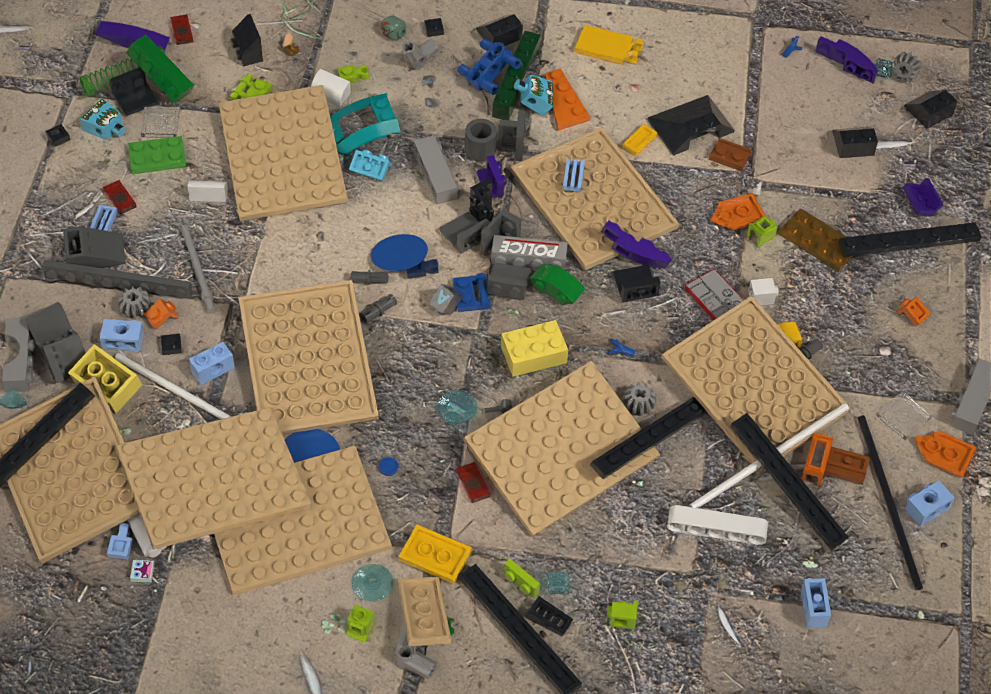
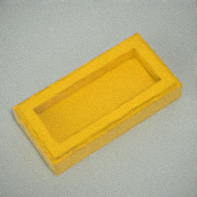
M643 124L622 144V148L636 157L657 137L658 132Z

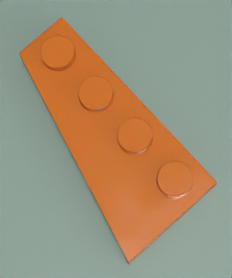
M561 68L545 73V79L553 81V111L557 130L559 131L589 121L590 116Z

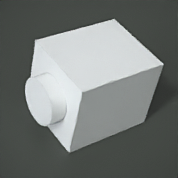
M773 278L750 281L749 296H752L760 305L774 304L779 292L778 286L774 285Z

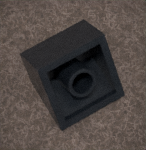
M247 14L232 30L233 38L230 39L233 49L236 48L237 60H241L243 67L263 62L261 37L251 14Z
M511 14L476 27V30L483 39L486 38L492 43L501 42L504 46L521 40L523 24L515 14Z
M947 90L930 91L905 104L904 107L928 129L952 116L957 100Z
M874 128L833 129L832 132L840 158L875 155L878 140Z

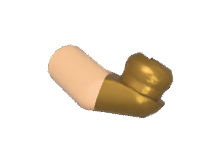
M286 34L282 47L288 54L295 55L299 47L298 45L295 47V43H292L293 36Z

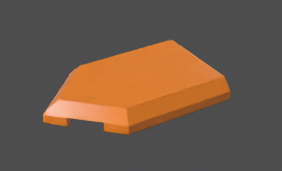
M750 193L720 201L710 222L737 230L749 226V223L756 222L764 217L765 214L754 194Z
M942 431L934 432L927 436L914 437L925 462L963 478L977 448Z

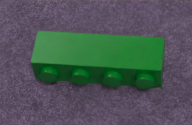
M147 35L135 40L126 51V54L173 103L186 97L194 87V84Z

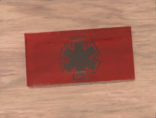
M187 14L170 17L176 45L193 43Z
M120 180L103 187L105 194L114 207L118 209L120 215L137 207L135 201Z
M475 462L456 468L457 475L471 503L490 497V492Z

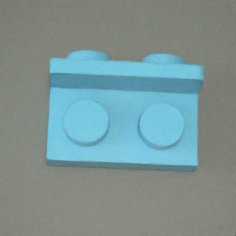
M362 149V151L356 150L349 171L383 182L388 167L391 168L392 163L384 155L379 154L375 156L372 155V152Z

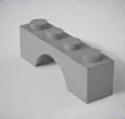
M26 317L6 318L5 335L8 344L18 348L20 351L12 362L3 365L2 383L5 392L29 391L30 383H33V374L30 372V369L34 367V358L31 356V351H35V343L25 321Z

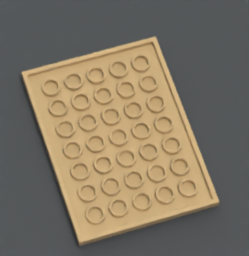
M323 85L219 103L240 221L348 202Z
M602 127L510 166L511 173L563 242H568L567 247L584 270H588L620 255L611 249L614 242L601 233L608 220L618 224L624 232L631 234L638 242L642 237L651 241L679 227L677 220ZM567 158L570 161L577 159V162L585 160L581 192L563 190ZM573 166L569 168L567 186L571 184ZM580 167L576 168L574 187H578Z
M352 280L239 297L257 410L271 407L282 435L379 419Z
M752 296L663 353L661 357L751 464L758 459L730 426L732 422L744 414L748 413L772 444L778 447L846 403ZM849 407V410H847L846 412H844L843 414H841L825 426L821 427L814 433H820L821 431L829 427L831 424H833L834 422L842 418L844 415L849 413L851 408ZM812 433L811 435H809L793 447L789 448L781 455L783 457L787 456L789 453H791L792 451L800 447L802 444L813 438L814 433ZM762 466L757 471L760 474L766 469Z
M592 361L465 436L463 439L531 537L660 456L657 449L653 447L605 479H602L590 466L593 460L642 430Z
M96 377L82 383L95 397L7 481L35 552L42 564L140 514L116 451V445L125 443V440ZM75 387L0 424V458Z
M271 407L116 445L118 457L153 550L311 508V501Z
M356 446L294 463L311 501V508L214 534L233 596L392 549V544Z

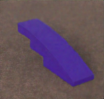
M101 21L95 34L126 48L135 40L147 35L157 47L161 46L164 52L170 37L151 30L108 21Z

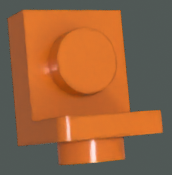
M917 296L910 300L909 298L903 300L899 304L900 308L896 311L898 315L904 312L915 326L921 324L931 314Z

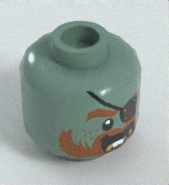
M396 16L386 17L381 23L382 33L394 41L399 40L406 34V23Z

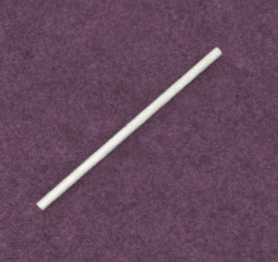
M116 354L115 359L118 362L217 418L225 419L232 417L122 354Z
M846 403L842 404L776 447L777 450L782 454L849 410V406ZM758 460L689 504V507L700 508L761 468L762 464Z

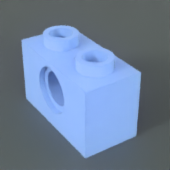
M104 319L100 334L102 349L141 352L144 337L143 324L135 320Z
M224 342L189 359L191 372L200 385L235 368L233 355Z
M938 480L934 484H927L919 493H912L907 498L905 510L921 527L950 509L955 497Z
M825 578L804 579L801 596L806 628L828 627L831 611Z

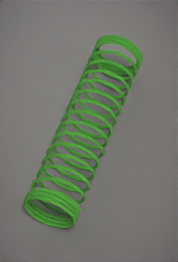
M159 46L158 48L165 54L163 48ZM126 58L125 62L121 60L120 64L116 62L115 66L111 64L110 68L106 66L105 70L100 68V73L95 70L94 74L90 72L89 76L87 74L80 76L79 80L86 96H93V91L97 94L91 80V74L94 76L100 92H102L96 72L100 75L105 90H107L101 70L105 73L108 84L111 87L106 68L109 69L113 78L115 76L112 72V66L115 68L117 76L120 75L117 70V64L121 67L122 74L125 73L122 62L126 65L127 71H130L127 60L131 63L132 69H136L132 59Z

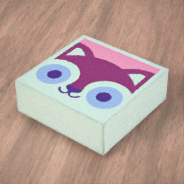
M133 560L130 575L131 582L152 583L154 561Z

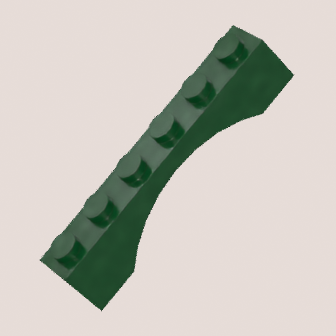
M524 31L514 53V56L520 59L521 66L518 69H514L509 65L492 103V117L510 120L519 93L518 90L514 89V84L518 79L523 81L528 68L536 60L540 51L541 34Z

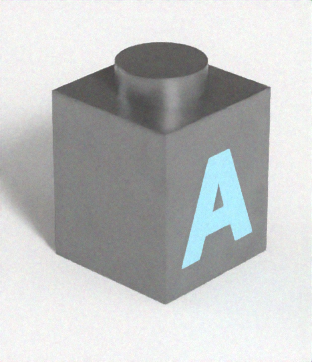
M441 284L429 303L434 306V310L437 313L452 315L463 295L451 285Z

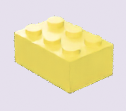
M556 320L501 333V349L512 377L567 363L568 348Z
M95 344L68 372L77 385L80 382L83 383L96 377L110 409L116 414L142 386L141 381L134 372Z

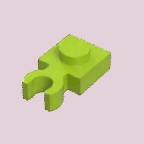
M355 65L338 67L339 77L350 81V83L358 82V78L363 80L369 79L367 65L360 66L355 69Z

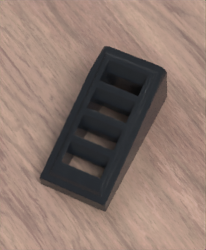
M540 596L537 597L525 615L529 620L562 637L573 621V618ZM538 608L541 609L540 613L536 612ZM545 612L549 613L547 618L543 616ZM553 616L557 617L554 623L550 621ZM560 620H563L564 623L560 628L557 625L560 622Z

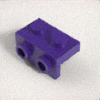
M494 155L487 156L486 168L476 171L479 182L489 178L493 183L492 198L504 196L506 178L504 175H501L499 161L496 162Z
M925 178L921 184L906 183L902 187L917 215L934 216L943 206L929 178Z

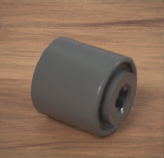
M475 119L469 122L465 128V152L472 160L486 161L487 156L495 155L497 151V127L490 120Z

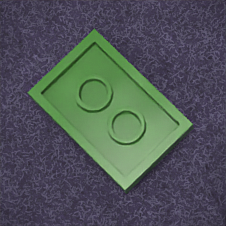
M182 136L128 143L132 174L186 167Z

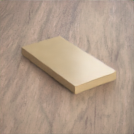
M439 577L398 579L397 586L408 646L451 644V635Z

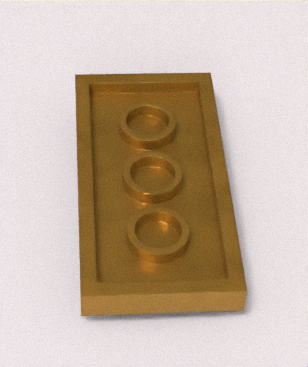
M801 208L779 229V235L838 272L853 257H843L838 244L839 239L846 237L845 235Z

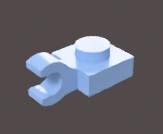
M121 523L118 536L111 535L107 550L108 557L128 560L133 543L132 538L129 537L131 532L129 524Z

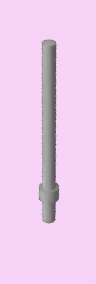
M183 225L181 231L202 292V301L206 304L208 313H214L215 307L212 292L208 289L187 225Z

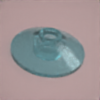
M367 564L360 567L352 578L354 593L360 599L368 602L384 599L393 588V577L390 571L378 564Z

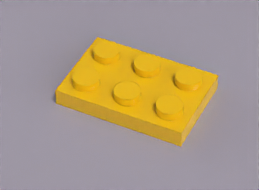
M416 525L398 559L400 562L455 584L472 552V547Z

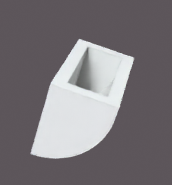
M322 69L317 72L311 87L323 85L327 102L339 107L351 94L350 81Z
M226 181L188 182L190 201L226 202L228 191Z

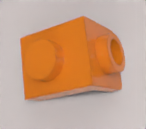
M162 299L155 302L144 313L152 327L156 329L170 316L175 319L178 317L175 305L170 301L166 302Z

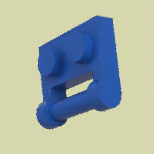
M485 273L453 278L454 289L463 295V298L457 305L458 312L485 310L491 307V301L487 295L485 283L487 278ZM478 284L480 301L475 300L473 285Z

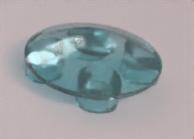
M450 391L444 394L438 402L439 414L449 425L454 426L464 423L476 416L477 403L474 397L465 391Z

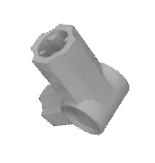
M428 39L419 47L412 40L404 41L401 45L404 60L418 70L424 67L427 59L439 51V46L433 39Z
M402 625L396 648V665L400 669H409L428 680L434 674L437 662L416 651L417 646H408L405 625Z

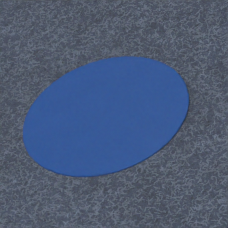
M393 235L375 245L371 252V259L377 267L384 270H406L424 260L428 253V247L423 239L415 235Z
M319 429L296 432L285 439L294 463L340 450L335 438Z

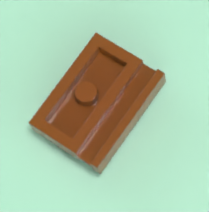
M718 138V142L715 144L709 160L743 171L752 149Z
M831 446L824 474L863 485L870 457Z

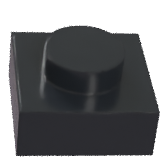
M441 18L424 20L427 37L444 35Z
M62 124L45 131L46 136L54 147L71 140L70 135Z
M180 333L161 335L163 355L182 353Z

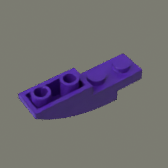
M822 36L818 39L816 53L843 64L844 71L874 84L878 69L866 55L841 39L837 42Z
M610 220L607 221L601 230L603 235L614 242L612 250L636 263L666 269L672 260L665 251L659 250L650 240L642 237L638 242L631 234L624 232L618 224Z

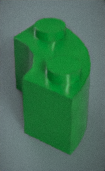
M541 264L529 278L539 293L552 296L561 305L573 304L585 290L584 286L570 273L550 264Z

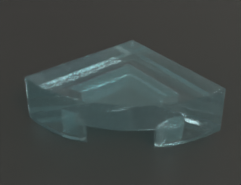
M13 389L0 399V405L8 409H17L27 405V401Z

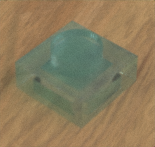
M877 58L875 63L878 69L877 76L889 79L893 68L891 66L892 62Z
M548 572V594H569V572Z

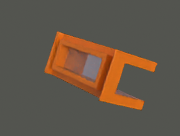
M813 434L801 478L803 482H805L807 474L818 477L816 486L820 487L833 441L832 437L825 434Z

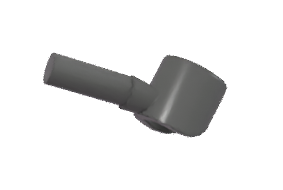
M503 399L501 406L484 408L485 413L501 411L504 414L512 409L510 399Z

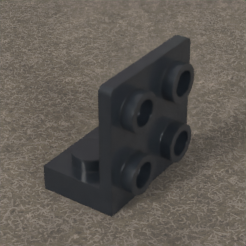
M140 67L109 79L112 94L126 116L158 104L157 98L146 82L145 72Z
M489 178L470 187L469 212L479 222L486 218L491 222L494 217V209L491 207L493 183Z
M649 265L613 271V277L622 302L659 296L661 282L659 277L652 276Z

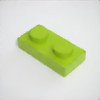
M510 558L504 563V576L507 580L516 583L524 594H529L532 598H535L540 593V583Z

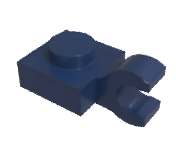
M437 259L423 260L418 265L406 269L408 278L426 276V272L431 274L439 273Z

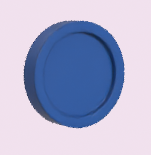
M385 457L379 462V471L385 476H392L399 469L397 460L392 457Z

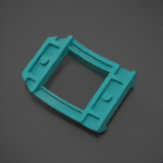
M387 93L355 101L330 116L337 151L346 154V156H350V153L358 147L385 138L388 134H401L398 118L394 115L387 98ZM371 106L377 123L364 127L344 138L338 120L354 111Z

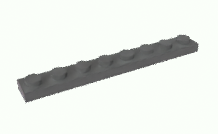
M44 260L42 264L45 277L51 279L82 282L89 285H102L123 290L125 288L130 290L132 286L135 289L141 287L143 291L146 290L148 293L191 299L193 294L191 282L50 260Z

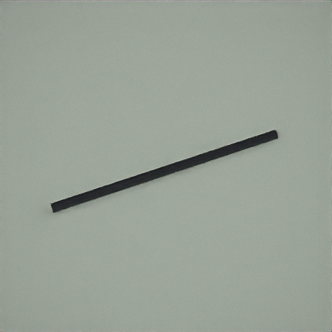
M864 415L859 416L858 421L915 590H921L923 586L866 417Z

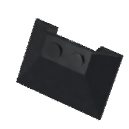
M709 95L647 118L673 156L689 150L690 140L711 132H715L721 138L735 131Z

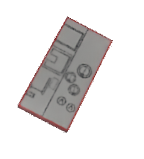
M715 269L685 285V290L713 320L744 301Z

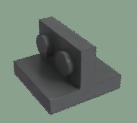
M518 110V121L500 120L498 149L516 150L515 161H522L526 113L523 110Z

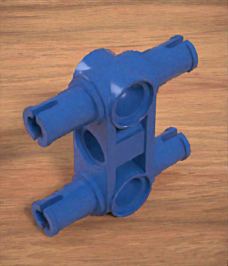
M484 38L480 42V47L487 52L472 69L461 64L457 72L464 76L467 82L473 85L476 90H486L490 94L495 95L499 87L492 83L493 79L507 64L514 69H518L521 66V61L513 56L512 52L503 43H492Z

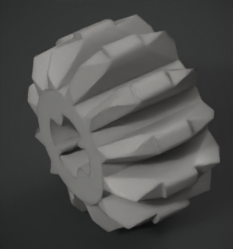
M905 51L897 55L891 65L893 67L892 72L897 73L896 78L900 76L902 81L906 79L908 82L917 78L922 69L920 66L921 61L917 60V56H912V52L907 54Z
M133 286L130 290L125 288L124 293L119 294L117 301L120 312L125 314L127 318L133 315L135 319L137 315L143 316L151 303L146 290L143 291L141 287L135 289Z
M639 382L636 386L631 384L629 389H626L624 392L623 402L627 410H632L633 415L636 412H639L641 416L644 412L649 414L651 409L655 407L657 396L656 393H653V387L647 388V383L643 386Z

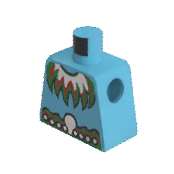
M529 75L524 81L516 80L514 89L520 91V101L522 104L542 116L553 108V81L535 75Z
M103 98L80 118L84 132L105 140L109 139L114 133L122 136L126 130L122 126L121 113Z

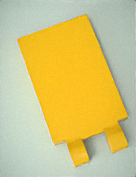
M584 25L574 48V53L622 65L625 61L636 64L638 61L637 56L643 49L642 44L644 40L640 38L633 40V36Z

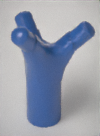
M799 36L791 38L790 45L782 52L784 57L787 58L794 50H802V47L796 46Z
M610 339L615 349L608 351L609 355L624 353L634 357L636 350L621 344L618 339Z

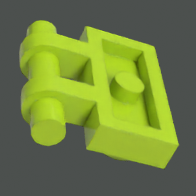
M248 73L245 77L241 78L240 84L233 88L229 99L232 101L237 98L243 99L266 95L272 91L273 85L259 78L255 82H251L253 76Z

